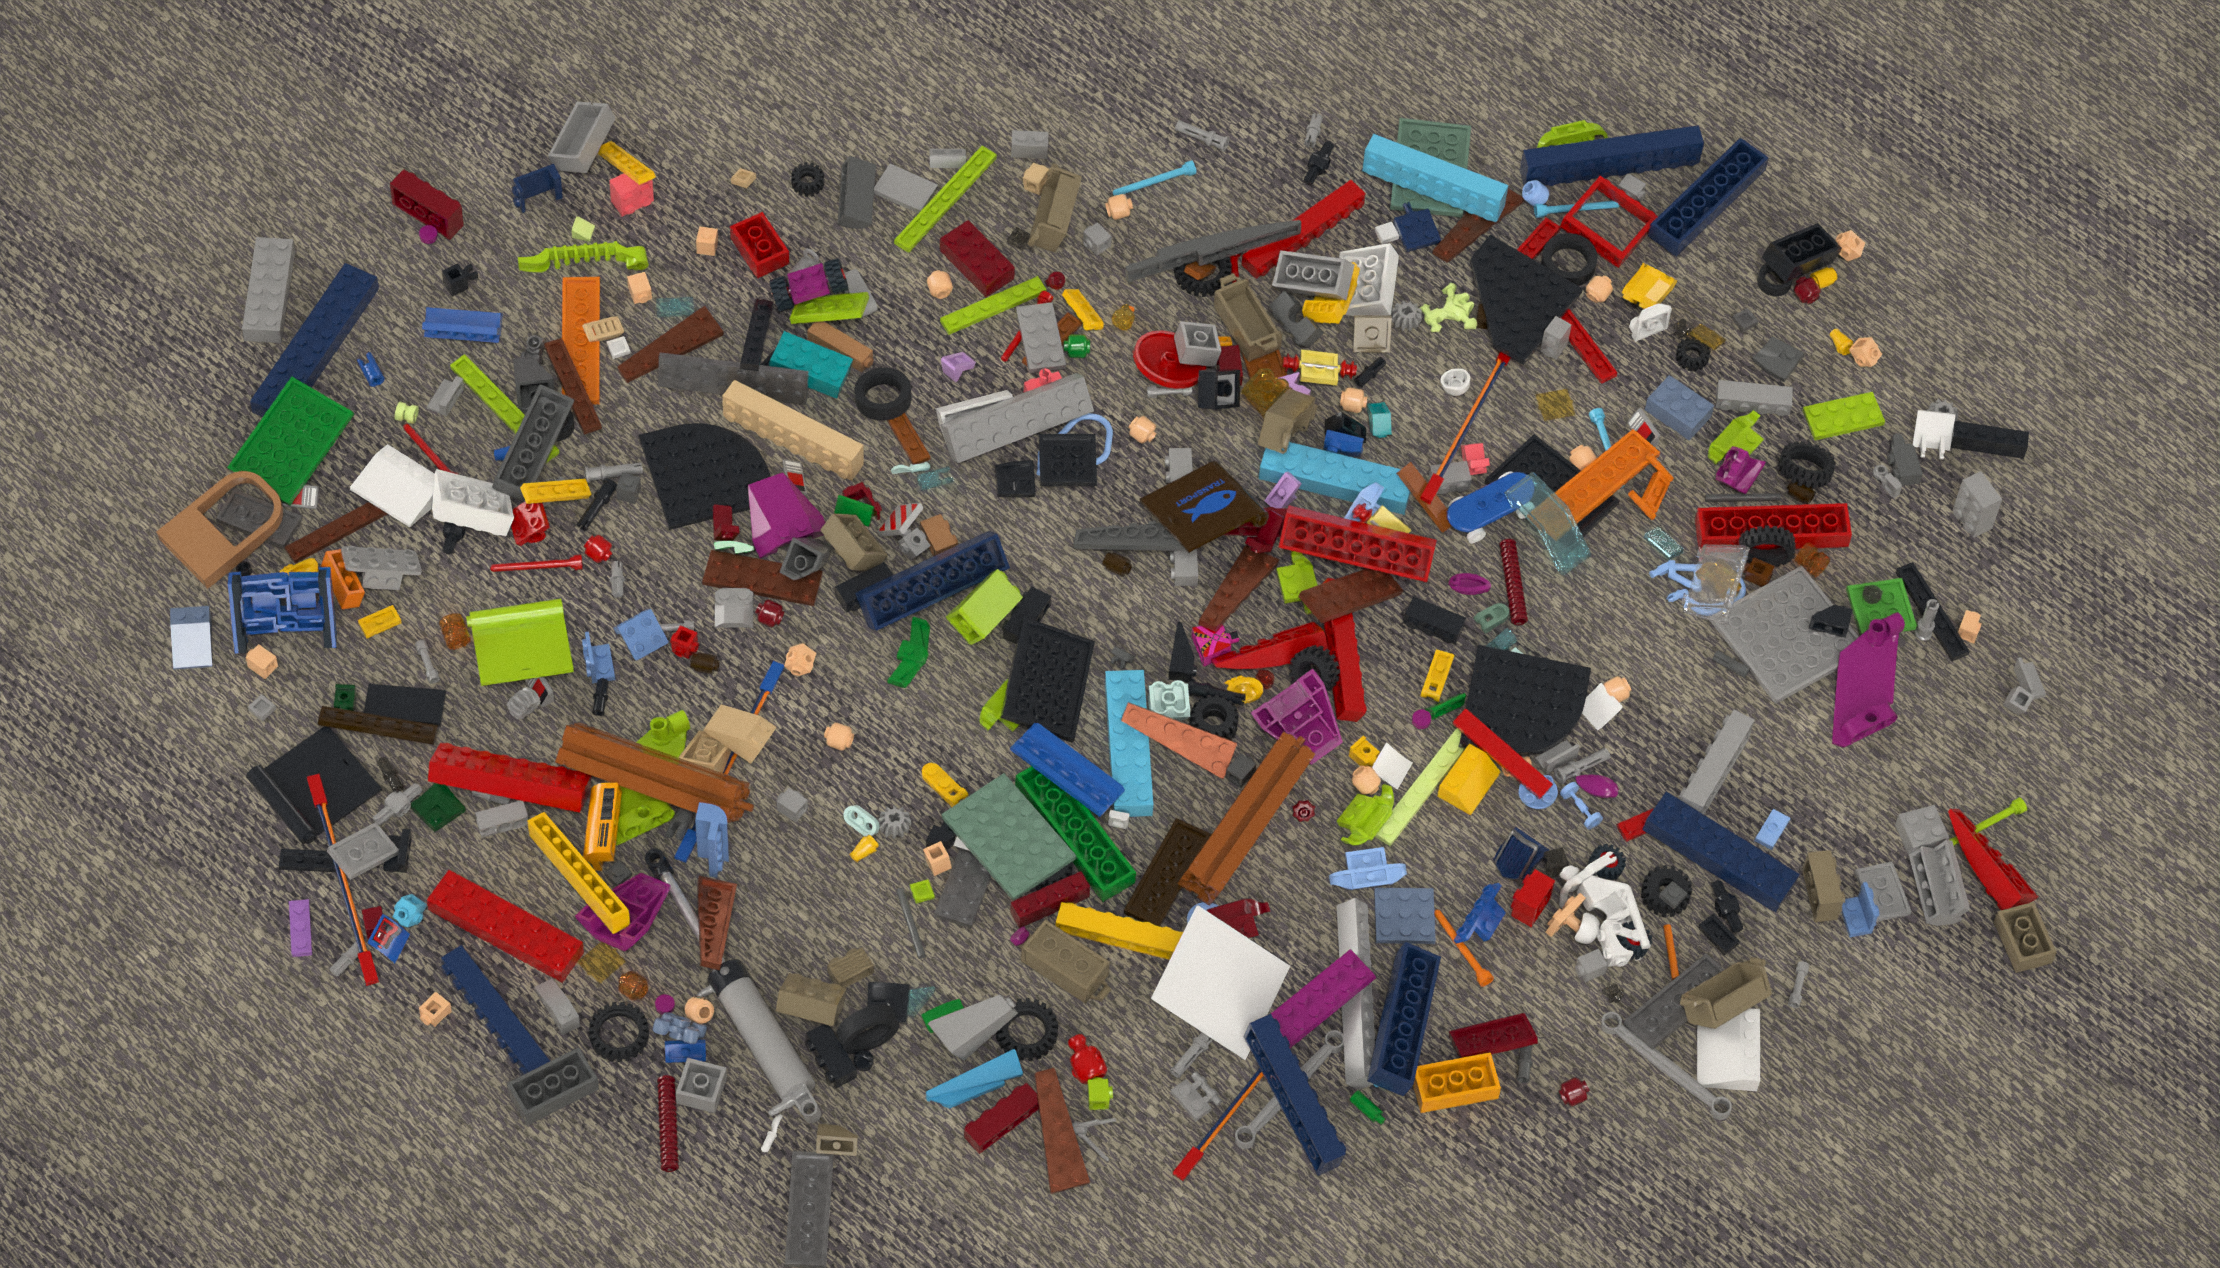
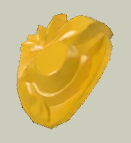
M308 558L295 565L288 564L280 572H286L288 576L289 572H318V563L314 558Z
M1240 675L1225 682L1228 685L1227 690L1246 695L1245 701L1242 700L1244 704L1256 701L1263 694V685L1259 680L1252 677Z

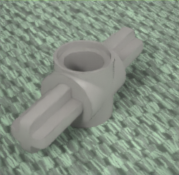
M414 783L403 793L401 791L392 792L385 799V807L373 816V821L380 826L392 816L402 817L403 813L406 814L411 807L410 801L422 792V788L419 784Z

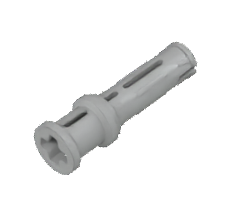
M1181 120L1177 122L1175 131L1204 141L1207 146L1210 147L1212 145L1219 148L1222 152H1225L1230 141L1228 136H1220L1215 131H1205Z
M642 463L616 466L601 464L600 467L592 468L585 466V479L587 483H590L593 480L603 481L605 478L620 477L622 473L630 475L643 474Z
M1931 599L1927 602L1923 618L1918 621L1915 635L1919 640L1926 641L1932 636V631L1935 627L1934 619L1939 608L1937 600Z
M1602 748L1576 762L1569 761L1566 766L1554 769L1555 778L1560 784H1564L1566 780L1579 776L1582 771L1605 760H1609L1610 753L1606 748Z
M1203 1032L1198 1037H1194L1190 1048L1170 1069L1171 1074L1180 1078L1199 1054L1208 1050L1209 1044L1214 1039Z

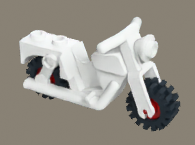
M1604 844L1603 847L1599 845L1594 849L1588 859V866L1583 871L1579 872V869L1574 866H1567L1562 869L1560 877L1567 882L1560 891L1559 906L1562 908L1565 905L1569 892L1578 889L1577 895L1581 893L1586 898L1583 905L1587 911L1595 908L1603 911L1607 919L1597 931V938L1601 944L1603 956L1608 967H1621L1626 965L1629 960L1635 959L1637 961L1644 957L1651 947L1652 935H1649V929L1645 930L1646 926L1643 925L1631 887L1628 884L1613 881L1618 879L1626 866V857H1623L1624 853H1619L1620 849L1618 847L1613 849L1614 845L1612 844L1609 847L1608 844Z

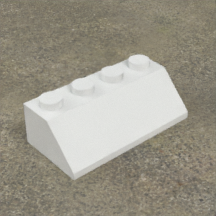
M1005 390L935 408L940 429L942 431L940 424L1013 396L1009 391Z

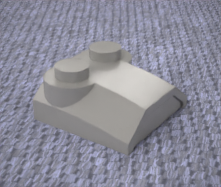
M721 588L716 591L715 628H753L754 593L747 588Z

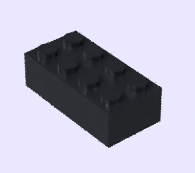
M1817 223L1771 242L1762 258L1784 282H1788L1833 263L1842 247Z

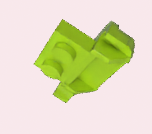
M1585 120L1551 127V131L1541 137L1537 148L1594 140L1595 135L1600 134L1603 135L1604 139L1608 138L1600 125L1587 123Z
M1753 410L1748 415L1733 419L1710 444L1708 458L1717 465L1732 446L1747 451L1750 456L1764 440L1751 429L1760 415Z
M1291 551L1292 565L1276 568L1285 604L1302 601L1298 597L1301 591L1318 586L1313 565L1300 552ZM1303 603L1306 615L1312 614L1310 609Z
M1008 679L981 708L980 724L987 731L998 719L1012 732L1019 725L1000 718Z
M1383 784L1381 796L1375 795L1373 798L1362 794L1355 796L1337 819L1340 827L1350 829L1352 833L1348 838H1341L1343 843L1360 845L1367 840L1372 841L1393 813L1394 795L1391 786Z

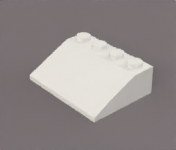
M1388 243L1340 252L1339 258L1355 262L1360 268L1357 287L1345 315H1391L1399 255L1392 245Z
M387 444L374 455L350 486V490L403 524L411 527L432 509L435 474Z
M436 469L432 503L434 519L441 522L454 523L457 526L470 527L477 531H486L494 535L506 536L514 516L510 496L493 489V483Z
M1749 1008L1716 1029L1697 1025V1082L1703 1087L1757 1091L1760 1083V1009Z

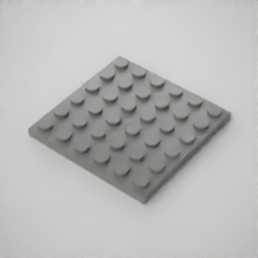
M1803 566L1794 569L1709 616V621L1742 663L1750 667V673L1775 704L1837 671L1840 652L1859 637L1850 625L1846 638L1808 629L1812 615L1833 604Z

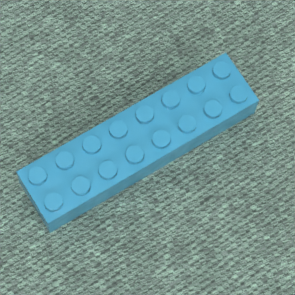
M1373 134L1365 149L1362 171L1369 175H1374L1387 182L1400 185L1402 188L1413 190L1418 194L1426 195L1436 201L1447 203L1452 207L1460 208L1470 214L1478 215L1496 223L1505 207L1508 185L1376 134Z
M1289 442L1288 449L1284 454L1266 448L1260 465L1259 479L1278 483L1285 472H1290L1302 483L1299 489L1354 502L1359 492L1364 488L1377 482L1384 489L1376 503L1380 506H1385L1391 512L1405 515L1411 494L1410 490L1396 474L1401 469Z
M1144 670L1105 671L1111 777L1125 789V792L1113 803V810L1129 813V817L1153 816L1149 737L1121 721L1128 702L1147 709Z

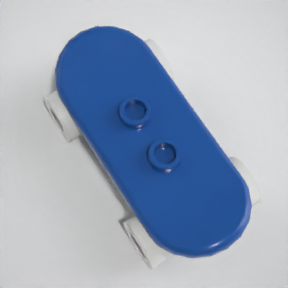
M1507 472L1500 476L1498 480L1464 497L1461 496L1453 499L1448 504L1447 519L1453 528L1468 533L1466 538L1469 543L1478 542L1486 535L1482 527L1515 510L1520 519L1529 516V513L1535 509L1534 505L1530 502L1534 495V483L1524 473Z

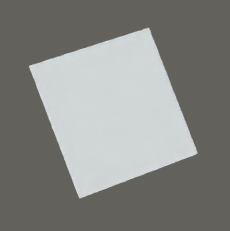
M1197 905L1151 999L1246 1060L1250 1048L1243 1036L1248 1025L1268 1014L1290 965Z

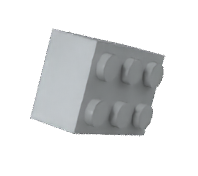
M1980 471L1962 480L1953 507V514L1957 519L1961 520L1965 531L1974 538L1993 528L2002 498Z

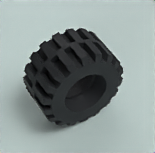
M1216 694L1215 697L1207 695L1206 698L1201 697L1199 702L1196 701L1194 703V706L1191 708L1189 725L1232 740L1236 736L1239 713L1237 712V707L1233 706V702L1231 700L1227 701V697L1223 696L1220 698ZM1214 716L1222 719L1224 722L1220 725H1210L1204 719Z

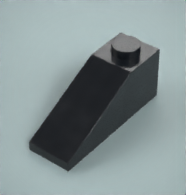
M1178 622L1168 680H1179L1189 683L1192 676L1196 677L1197 665H1194L1195 657L1182 622Z

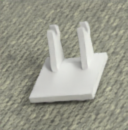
M1918 410L1912 445L1920 447V457L1925 458L1926 448L1939 449V459H1944L1943 454L1945 450L1950 451L1955 414Z

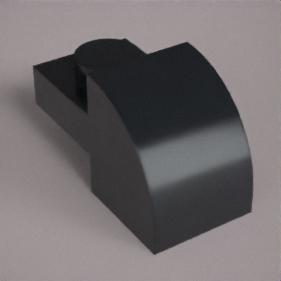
M945 821L941 827L933 825L926 840V848L940 841L945 850L953 846L955 843V833Z

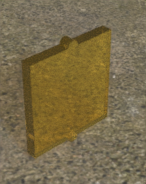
M1703 324L1698 325L1690 332V335L1714 350L1727 340Z
M1567 389L1536 394L1539 405L1538 410L1541 411L1544 421L1575 415L1572 405L1573 400L1570 399Z
M600 942L577 963L587 972V975H591L601 984L626 961L616 952V949H612L608 944Z

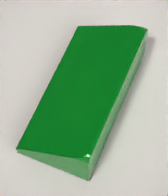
M838 495L834 514L857 515L861 522L869 527L874 517V507Z
M1465 693L1456 694L1425 708V710L1430 713L1431 720H1434L1464 706L1466 695Z

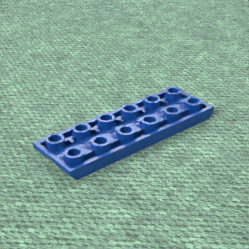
M1034 723L1010 747L1013 753L1099 817L1125 792L1124 787L1039 723Z

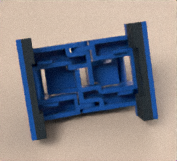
M319 567V572H289V576L286 572L242 577L241 572L229 573L228 593L235 654L246 653L247 635L278 632V629L280 631H323L324 648H336L337 630L331 567ZM315 593H319V600H318L317 605H316V594H315ZM286 597L287 606H281V598ZM297 608H315V609H314V610H298Z

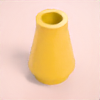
M1839 329L1832 330L1830 337L1838 353L1842 355L1851 353L1849 349L1853 345V341L1840 332Z
M868 834L866 837L863 836L849 855L857 863L876 852V848L879 845Z

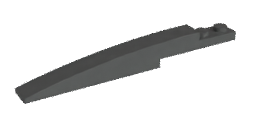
M1294 220L1246 227L1158 249L1156 257H1150L1126 266L1125 278L1129 283L1197 261L1198 265L1202 266L1301 234V221Z

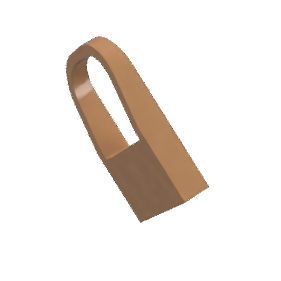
M248 471L234 472L221 479L156 531L159 540L208 589L235 568L238 563L246 559L278 529L283 518V506L275 490L259 475ZM243 483L253 484L274 503V511L266 523L240 544L233 546L203 514L234 486Z

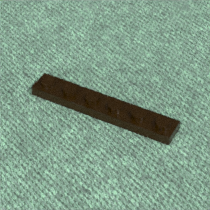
M322 706L318 718V725L432 745H434L438 725Z

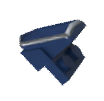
M1515 827L1510 832L1506 841L1500 846L1493 860L1502 878L1524 880L1526 875H1531L1537 865L1548 855L1549 849Z

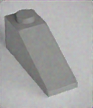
M553 979L534 987L562 1035L580 1027L579 1015Z

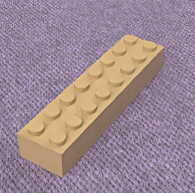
M736 380L731 383L722 396L723 416L728 421L736 422L744 429L756 432L761 438L772 440L777 446L788 448L793 454H799L809 462H815L821 465L823 469L837 473L843 479L847 478L852 481L864 465L863 444Z

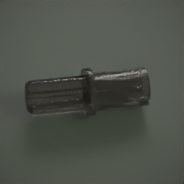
M387 757L379 758L377 765L383 773V779L387 780L393 792L402 791L404 785L397 776V770L393 769Z

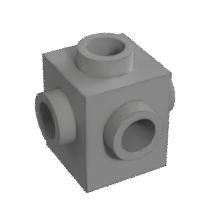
M910 528L907 529L898 541L900 550L907 554L911 560L931 546L926 540L925 533L918 528L912 531Z

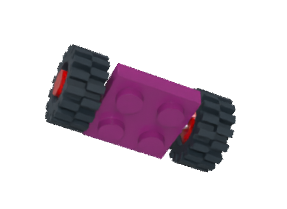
M839 258L824 262V266L823 263L787 274L789 285L784 276L769 280L775 303L780 312L794 308V304L829 294L828 283H830L834 294L849 289Z

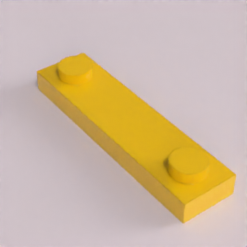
M585 478L524 483L520 487L526 504L587 499L592 495Z

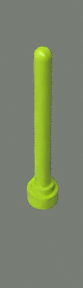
M2018 797L2012 801L2010 807L1975 825L1977 827L1975 832H1980L2012 814L2020 815L2027 811L2026 803L2022 798ZM1957 836L1949 839L1953 842V846L1959 843Z

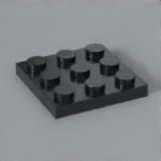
M1039 434L1040 486H1097L1096 434Z

